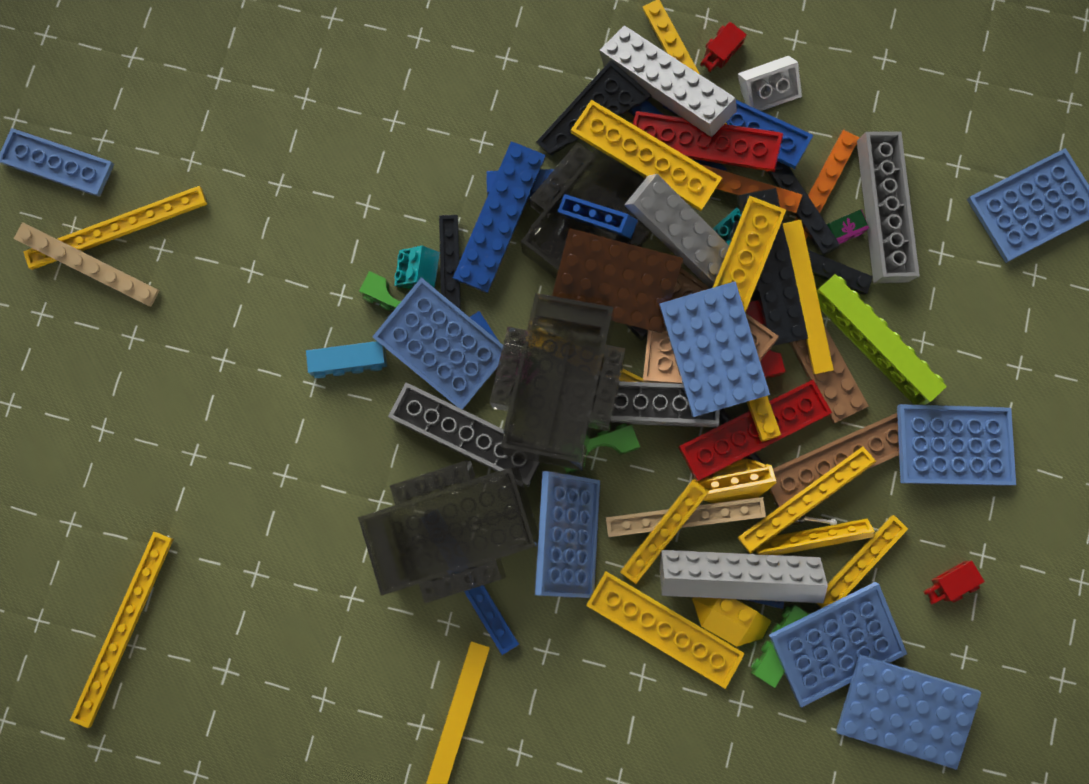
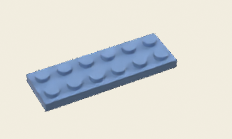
M11 128L0 151V163L97 197L101 196L114 167L111 161Z

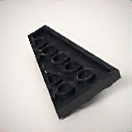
M610 60L536 143L551 156L579 140L580 138L571 134V129L591 100L621 116L652 98V95Z

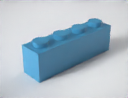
M378 341L306 350L308 373L314 376V378H324L327 374L341 376L345 374L344 372L350 371L352 373H362L365 369L380 371L382 367H387L385 347Z

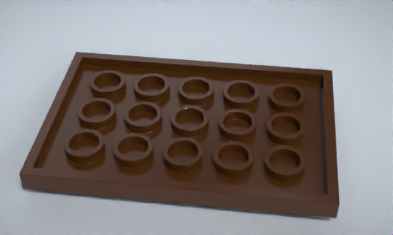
M569 228L550 305L662 333L665 323L659 303L672 300L683 258Z

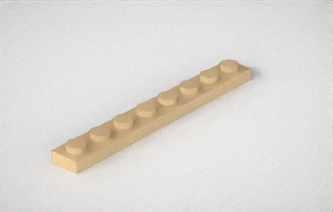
M22 222L14 237L15 240L152 307L160 291Z
M763 497L699 505L681 528L765 518ZM669 509L606 517L608 537L651 532Z

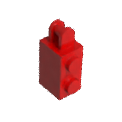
M731 22L726 26H722L718 30L715 39L711 38L705 46V58L700 63V66H705L709 73L716 66L722 69L745 42L747 34Z
M972 560L963 561L932 579L934 585L923 592L930 598V604L937 603L942 599L954 603L961 600L964 593L968 591L972 593L980 589L979 585L985 581ZM936 589L938 590V592H939V594H940V595H938V596H937V594H936V592H935Z

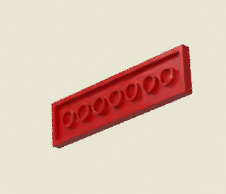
M636 111L633 125L690 159L775 172L784 136L781 132L724 124L710 137L684 118Z
M814 379L769 401L781 433L780 437L761 442L751 412L748 411L680 445L678 448L695 480H702L830 415L832 411Z

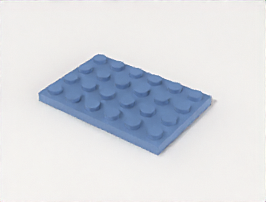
M1066 148L967 199L1005 263L1089 220V184Z
M423 278L419 279L372 336L462 410L511 352Z
M736 281L659 303L693 417L770 395Z
M897 405L901 483L1016 485L1011 408Z
M550 471L543 472L535 595L590 598L595 588L600 480Z
M877 582L769 634L800 707L851 683L859 655L890 663L907 654L881 587Z
M859 655L836 731L841 735L957 770L981 692L970 687Z

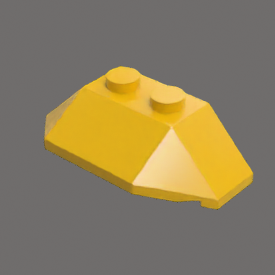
M743 459L696 482L709 491L704 501L714 504L759 498L776 484V478L772 465H765L751 459Z
M692 597L701 627L736 647L763 639L771 623V620L736 599Z

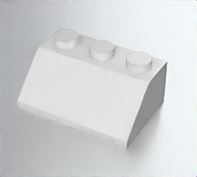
M790 56L738 73L740 91L745 103L760 111L802 97L798 62Z

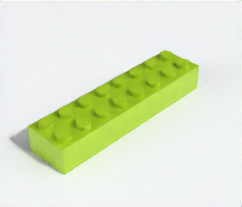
M834 274L817 290L821 311L914 405L930 403L947 387L944 384V380L930 370L928 363L920 360L916 356L914 349L906 346L902 342L901 336L893 332L888 327L887 322L879 318L874 313L873 308L865 304L860 299L859 294L847 286L846 281L842 277Z

